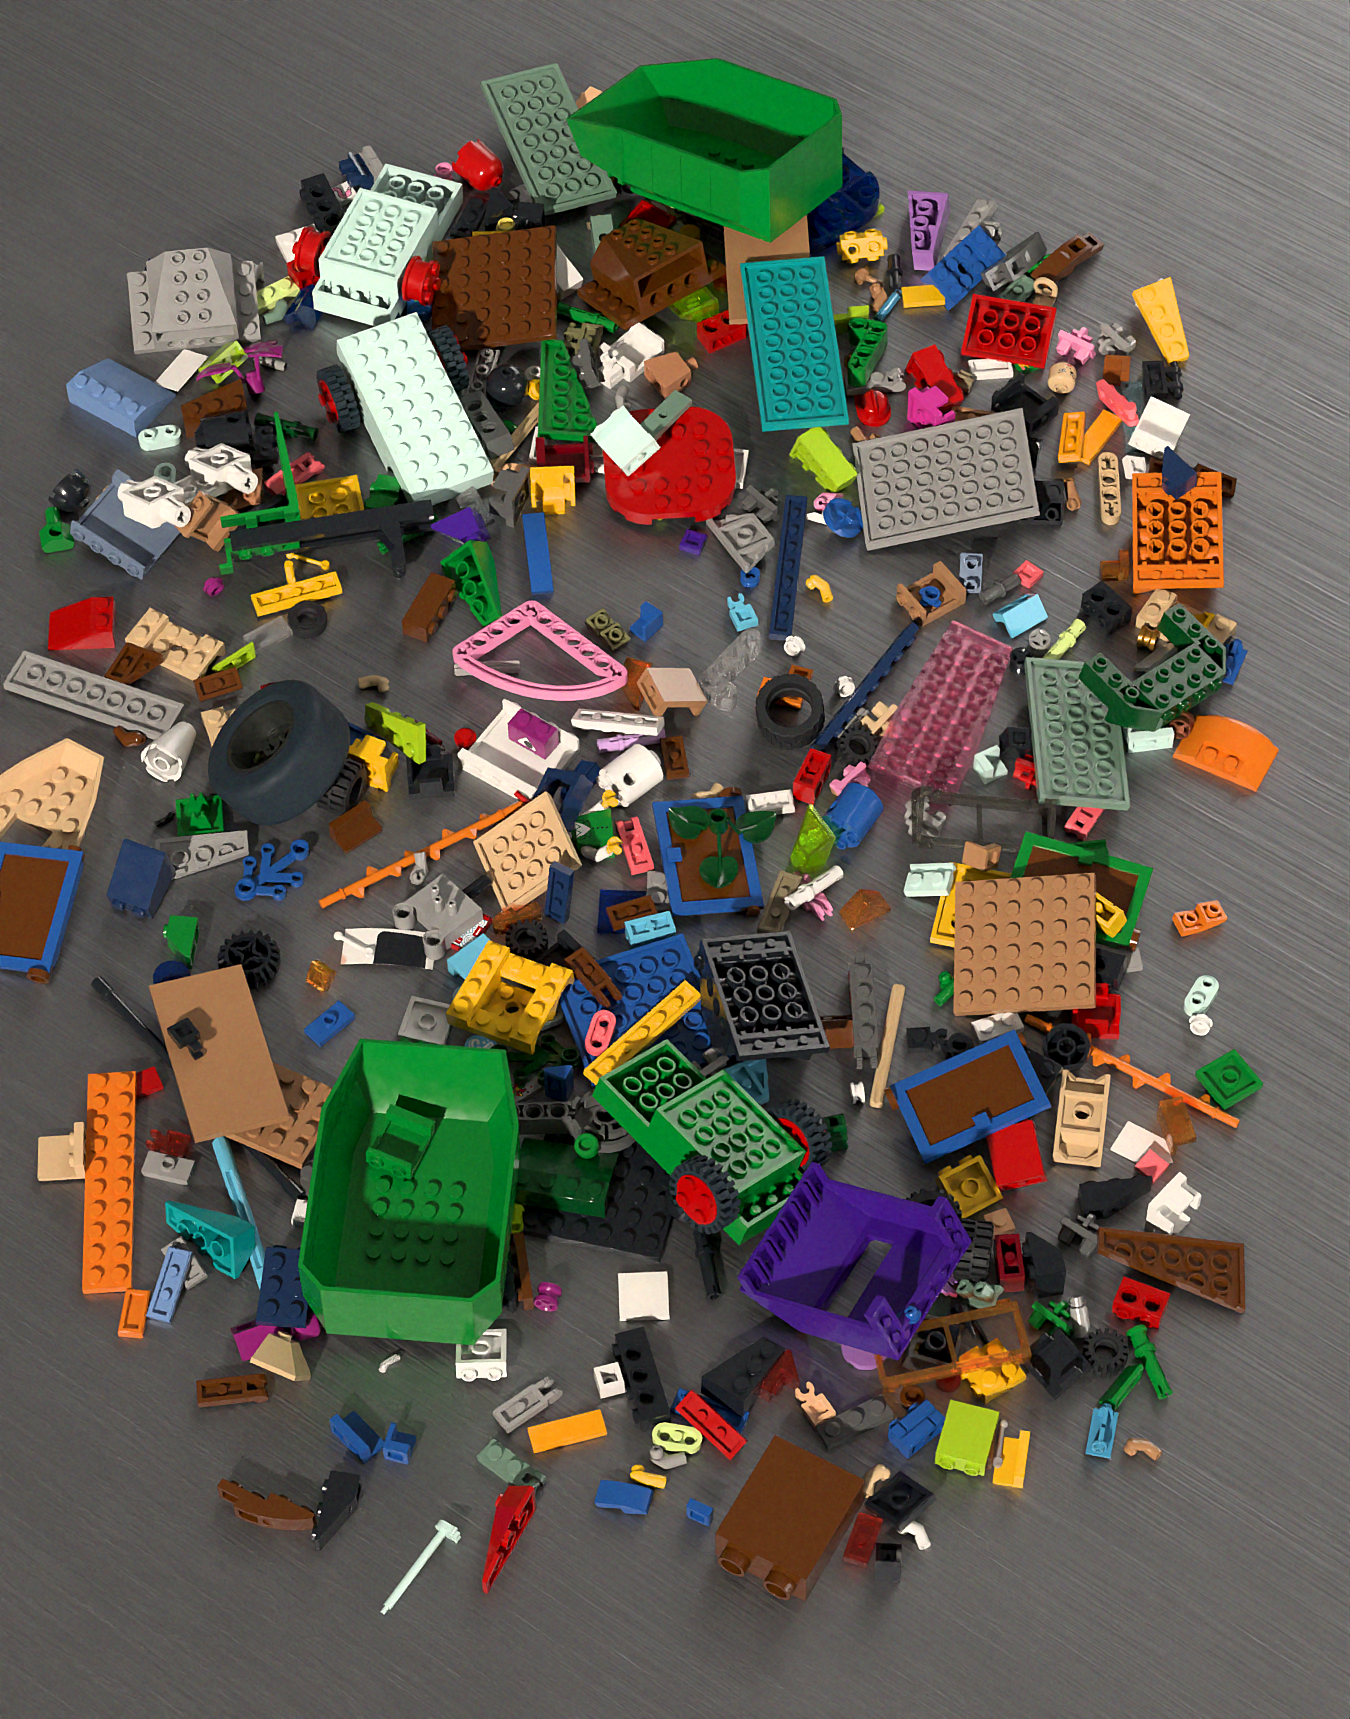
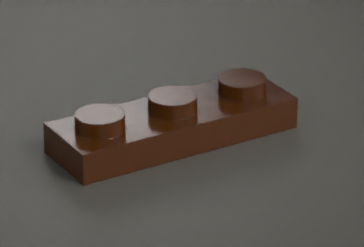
M524 1233L514 1234L515 1243L510 1244L512 1258H517L518 1264L513 1265L515 1280H520L521 1284L520 1287H516L518 1302L523 1301L524 1310L534 1309Z

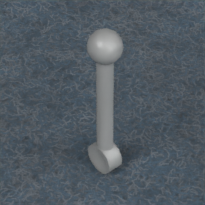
M1001 1419L998 1423L1000 1433L997 1453L992 1462L996 1468H1000L1003 1464L1001 1454L1005 1428L1008 1427L1006 1419Z

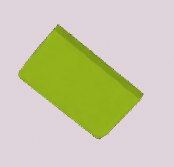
M250 642L211 668V671L218 673L234 667L239 669L256 658L254 643Z

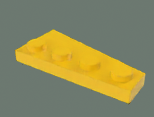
M1171 277L1134 290L1132 296L1168 366L1173 361L1180 363L1188 360L1189 351Z

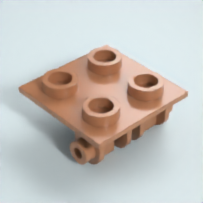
M262 467L252 470V473L258 478L257 487L253 492L247 494L233 488L224 494L223 501L233 505L237 511L246 507L252 509L261 504V500L264 497Z

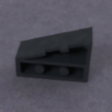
M762 1337L703 1375L701 1393L743 1417L783 1366L785 1348L766 1337Z

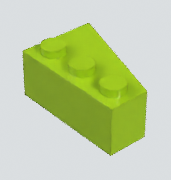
M813 427L800 435L789 454L793 459L798 457L804 463L802 467L806 471L809 469L817 475L815 480L829 493L840 492L851 485L858 475L854 465L846 460L842 450L835 446L828 432L821 427Z

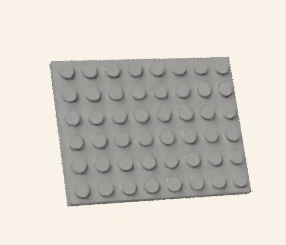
M1022 408L852 443L855 468L858 474L857 483L867 551L1040 515Z

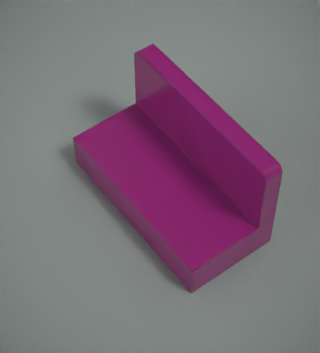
M256 1319L230 1328L242 1361L251 1359L269 1333L285 1332L284 1327L257 1325Z

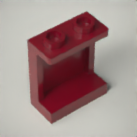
M583 436V443L545 445L544 437H535L537 467L574 466L575 483L590 482V473H594V462L589 460V457L593 456V445L588 443V436Z

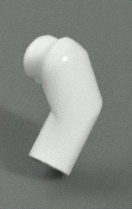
M913 1521L900 1533L902 1535H906L908 1532L912 1534L920 1550H924L931 1545L924 1526L916 1521Z

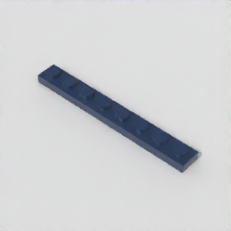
M786 495L769 639L786 640L788 636H792L808 496Z
M912 622L901 631L806 751L809 752L810 748L825 752L831 746V738H836L843 731L844 727H842V724L845 721L848 723L855 716L856 712L854 709L857 706L861 707L867 701L868 697L866 694L869 691L873 692L881 683L878 680L881 675L885 677L893 668L890 665L893 660L895 662L898 661L904 654L902 649L905 645L907 647L910 646L916 639L914 634L919 627Z

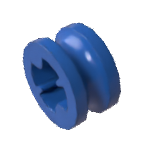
M753 567L748 573L741 570V584L747 588L756 587L760 582L759 569Z

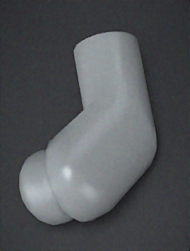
M626 386L618 388L615 401L617 409L624 406L630 412L632 404L629 402L625 403L629 392Z

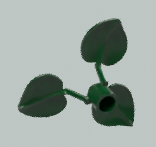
M698 806L669 807L671 827L681 838L696 839L701 834V830L706 831L709 826L711 832L716 834L718 857H707L699 866V873L703 881L714 888H723L730 885L738 874L736 859L732 856L722 857L721 835L727 831L728 825L738 835L743 834V838L747 842L761 843L771 836L777 818L776 812L753 811L739 816L734 825L731 817H727V813L723 809H713L708 816L707 812Z

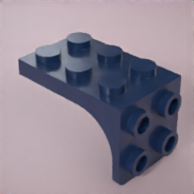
M283 1245L266 1247L256 1316L257 1325L292 1328L307 1327L309 1304L303 1297L298 1268L301 1247L297 1249H288Z

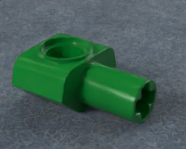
M47 508L45 510L47 525L39 531L43 551L45 553L72 549L74 547V537L70 534L71 525L62 522L59 508Z

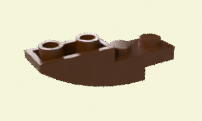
M1090 232L1083 236L1077 234L1050 254L1032 272L1031 276L1035 280L1044 277L1056 283L1071 274L1075 266L1100 252L1104 244ZM1041 284L1045 288L1049 287L1046 284Z
M223 1478L217 1486L219 1497L234 1504L236 1517L247 1522L279 1530L313 1529L314 1525H317L312 1509L305 1505L300 1507L292 1503V1500L283 1494L278 1496L271 1492L265 1500L260 1493L255 1491L251 1493L245 1490L238 1482L233 1480L229 1482Z

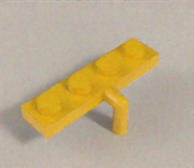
M288 560L284 563L288 585L252 594L251 600L259 617L291 608L302 601H316L343 592L336 571L297 582L293 562Z

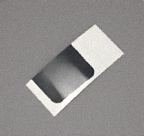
M384 928L345 929L344 937L364 948H372L374 955L367 958L364 952L344 942L341 964H389L433 970L434 960L427 958L425 955L423 944L425 932Z

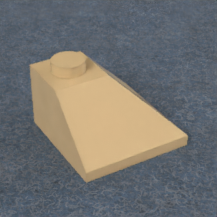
M283 1331L269 1333L250 1360L253 1364L293 1381L310 1380L312 1376L299 1343L291 1340L292 1335Z

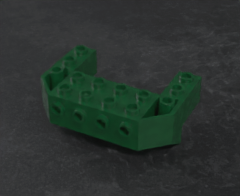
M1178 603L1164 612L1157 629L1180 651L1179 653L1131 682L1100 652L1084 662L1078 679L1108 708L1104 719L1107 723L1155 732L1216 693L1222 687V680L1226 674V647L1181 603Z

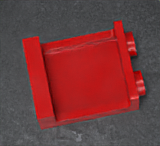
M1024 1119L986 1136L995 1181L1000 1192L1048 1181L1036 1135L1037 1129L1033 1120Z

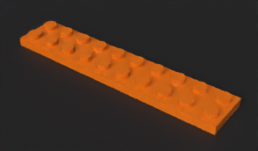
M136 1071L88 1074L83 1294L123 1292L126 1289H133L137 1108Z

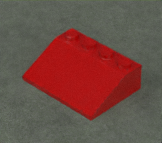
M973 294L961 355L1045 369L1057 318V308Z

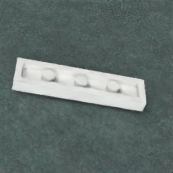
M580 708L571 719L572 727L581 728L582 730L595 729L602 730L603 732L614 731L623 732L624 734H644L649 737L658 736L665 725L664 717Z

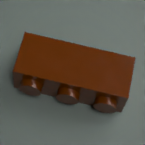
M433 572L430 573L402 619L403 634L424 642H428L431 635H435L438 623L446 617L449 605L454 603L457 598L458 591L456 590L455 580Z

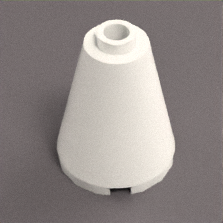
M179 722L146 746L142 751L141 760L142 762L145 761L147 765L145 769L148 773L161 781L168 782L169 779L177 781L184 772L196 737L194 727L189 723Z

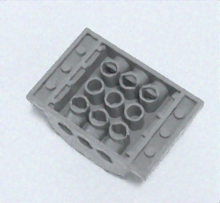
M208 247L165 251L146 262L147 271L127 273L135 354L222 346L235 340L239 344L261 342L253 260L232 262L231 254Z

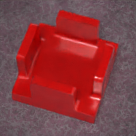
M1096 983V1008L1071 1009V1024L1081 1028L1085 1033L1091 1034V1038L1119 1039L1121 995L1109 994V984Z

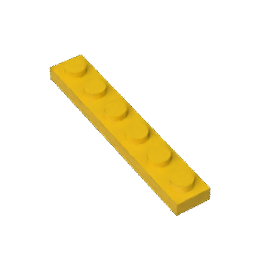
M686 980L683 981L586 1067L583 1074L597 1085L600 1077L635 1058L701 1001V994Z

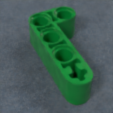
M853 318L848 323L849 343L857 347L847 364L848 384L852 387H862L869 380L887 347L888 328L884 322L865 318Z

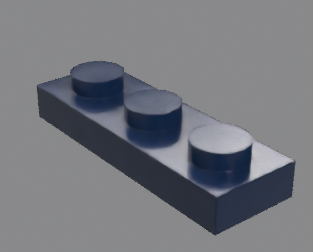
M554 861L549 867L544 915L565 924L570 914L575 870Z

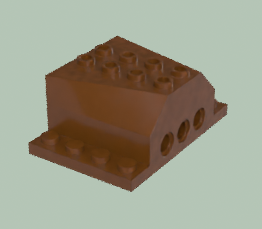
M636 218L603 236L590 262L594 280L577 289L578 297L623 330H627L725 275L726 266L704 251L702 241Z

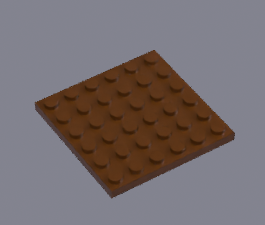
M555 225L433 242V260L438 261L440 264L439 278H441V286L438 291H435L432 300V330L447 325L450 331L452 330L453 335L457 336L461 348L460 351L557 339V229Z

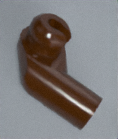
M120 725L113 730L114 735L125 747L139 746L146 741V736L142 732H127Z

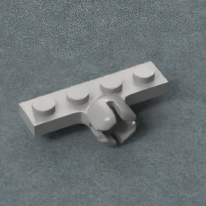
M977 199L945 251L944 257L978 225L996 244H999L1002 238V229L998 227L1000 223L990 220L997 209L996 201Z

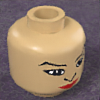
M1058 362L1051 366L1048 376L1049 388L1058 394L1071 392L1076 383V369L1068 362Z

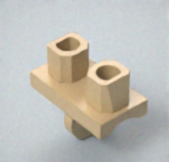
M879 701L871 711L878 720L875 722L866 715L860 721L858 727L864 726L865 732L870 729L872 731L870 733L871 737L873 735L877 736L882 731L880 734L881 739L885 740L887 737L894 739L898 735V730L896 729L898 722L893 720L890 723V721L894 718V713L898 710V707L895 704L888 707Z

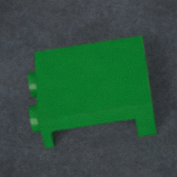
M390 1104L386 1111V1120L372 1147H368L366 1150V1162L376 1169L382 1168L391 1172L396 1177H405L411 1180L435 1133V1121Z

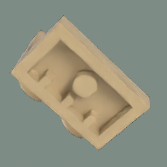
M74 1122V1132H70V1135L39 1137V1181L85 1178L86 1129L84 1122Z

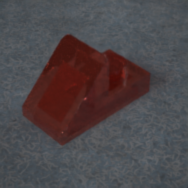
M789 1349L785 1351L760 1386V1398L768 1403L773 1396L777 1397L780 1394L784 1385L794 1391L797 1388L800 1390V1381L792 1351Z

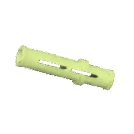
M1075 619L1066 631L1061 632L1057 642L1048 650L1043 658L1059 660L1067 649L1076 644V639L1086 629L1085 624L1081 620Z

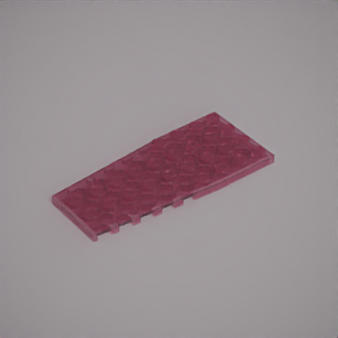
M952 620L920 674L894 712L868 768L951 806L979 747L1013 648Z

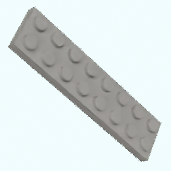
M27 651L22 652L3 683L6 690L115 727L120 725L130 732H142L147 738L156 740L175 726L185 711V706L182 703Z

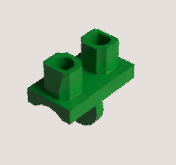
M1053 1300L1050 1301L1048 1307L1054 1310L1053 1313L1037 1301L1031 1306L1034 1311L1028 1319V1323L1038 1331L1048 1321L1053 1325L1047 1333L1049 1336L1058 1329L1070 1338L1074 1334L1071 1329L1072 1327L1060 1319L1061 1316L1067 1321L1071 1318L1070 1313L1066 1311L1068 1303L1065 1300L1059 1304Z

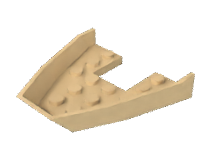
M66 738L20 761L0 775V838L18 818L51 835L41 847L66 850L69 845L81 847L96 802L104 756Z

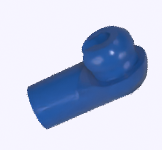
M909 1306L904 1311L906 1317L910 1319L909 1324H915L921 1318V1312L915 1306ZM902 1312L896 1314L897 1318L900 1317Z

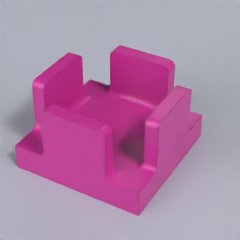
M937 386L932 388L926 387L921 391L914 387L908 391L907 419L918 430L955 422V412L951 410L942 416L943 413L937 409L948 402V397Z

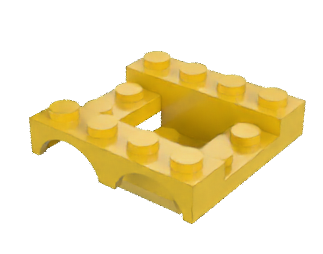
M488 940L445 1013L447 1023L533 1055L536 1040L542 1027L548 1020H553L563 990L568 984L573 985L575 981L573 970L551 963L550 967L512 954L509 947ZM501 977L532 987L536 991L532 993L504 983ZM510 1007L519 1008L517 1012H507Z

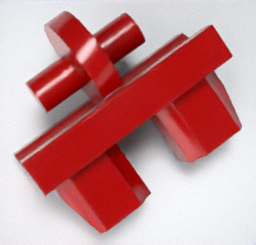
M1025 754L1022 759L1017 757L1013 777L1025 782V790L1028 791L1032 789L1033 785L1036 786L1034 757Z

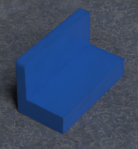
M352 1411L343 1419L336 1414L329 1420L331 1431L363 1464L383 1449L384 1441L355 1411Z

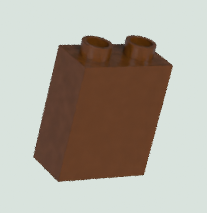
M775 1435L715 1533V1555L719 1556L717 1560L719 1565L735 1576L743 1577L748 1571L763 1579L764 1588L779 1599L789 1600L794 1595L806 1601L864 1503L865 1480Z

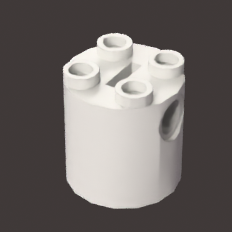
M635 744L599 771V776L596 777V782L601 788L612 790L616 793L614 797L618 800V805L615 807L619 805L628 807L663 780V772L660 767L661 761L654 751H648L644 746Z

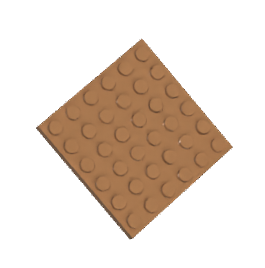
M1095 873L955 882L953 1008L955 1016L1096 1008Z

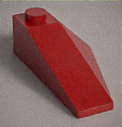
M508 1486L505 1493H500L495 1502L496 1511L482 1578L483 1592L487 1594L537 1510L535 1488L532 1486Z

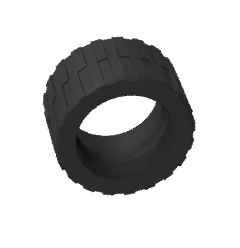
M787 673L775 676L770 681L768 680L759 690L755 701L757 723L761 734L769 743L776 745L778 748L792 750L809 745L819 736L820 731L824 727L825 713L822 694L814 682H811L805 676ZM787 696L800 697L811 705V715L804 723L795 727L777 725L769 717V710L777 700Z

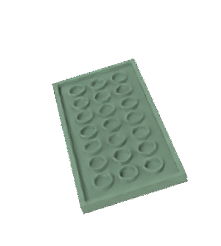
M557 63L481 81V90L533 203L544 204L545 216L616 197L617 191L611 178L607 176V172L582 157L579 153L566 120L568 116L578 110V107Z
M1026 657L1024 667L1038 804L1128 811L1130 799L1121 726L1107 723L1104 720L1108 708L1078 679L1084 662Z

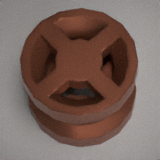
M1186 711L1172 720L1168 728H1173L1175 738L1184 739L1190 735L1195 719L1191 713Z

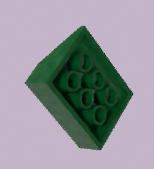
M524 1137L520 1148L514 1203L605 1218L619 1153L598 1152L594 1157L585 1159L578 1155L574 1145Z

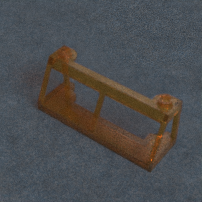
M1010 1298L998 1300L994 1306L922 1321L916 1332L939 1327L944 1328L952 1358V1363L886 1377L881 1356L874 1354L882 1394L895 1392V1389L900 1388V1385H902L903 1389L910 1385L1003 1365L1009 1366L1011 1361L1021 1365L1029 1363L1032 1357L1017 1301L1011 1302ZM1013 1312L1020 1349L964 1361L957 1360L949 1325Z

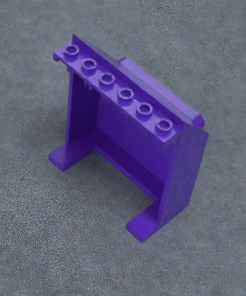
M811 1162L784 1206L778 1212L775 1220L767 1229L764 1237L754 1249L751 1257L741 1269L737 1277L742 1285L739 1291L800 1332L898 1361L972 1241L948 1199L938 1196L931 1207L828 1179L821 1165ZM877 1240L891 1244V1249L848 1317L827 1312L869 1243ZM909 1306H915L921 1312V1318L915 1324H909L910 1319L904 1313L905 1309ZM902 1312L900 1317L897 1318L896 1314Z

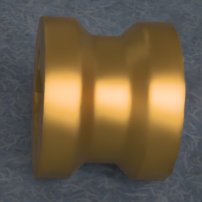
M1142 625L1136 646H1145L1149 650L1154 651L1158 643L1160 631L1158 629L1151 630L1147 626Z

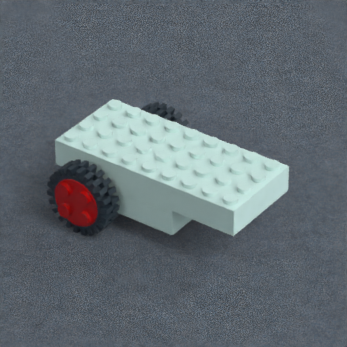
M417 312L337 340V355L345 370V376L338 364L318 370L317 383L320 391L318 399L321 406H324L327 410L326 415L329 423L333 424L340 434L360 427V417L358 415L360 414L386 471L393 470L407 502L431 499L432 505L492 484L494 470L456 392L464 390L469 386L468 370L466 369L468 359L464 352L461 353L458 338L456 335H453L452 330L450 331L447 325L426 332Z

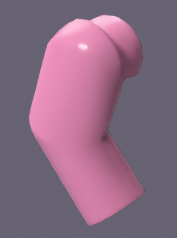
M823 492L814 501L815 509L823 511L826 504L832 499L843 498V493Z

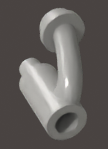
M1082 1294L1070 1296L1068 1302L1075 1338L1087 1337L1091 1333L1087 1301Z

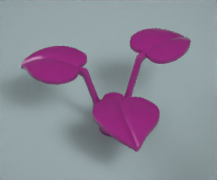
M269 340L245 347L244 352L249 353V358L254 357L255 370L246 372V377L241 374L236 365H231V362L206 367L198 374L196 380L198 382L202 377L234 370L239 378H241L242 384L246 383L250 395L265 391V386L260 373L259 357L282 358L283 345H276L278 343L277 340Z

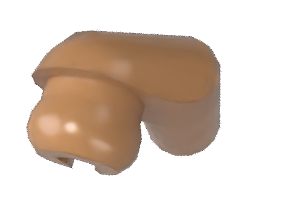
M873 283L870 286V291L874 301L870 305V310L878 313L887 301V294L879 283Z
M858 426L850 431L856 442L880 438L878 434L874 433L870 437L865 436Z
M1065 479L1066 505L1069 510L1074 511L1081 507L1082 500L1076 490L1074 479Z

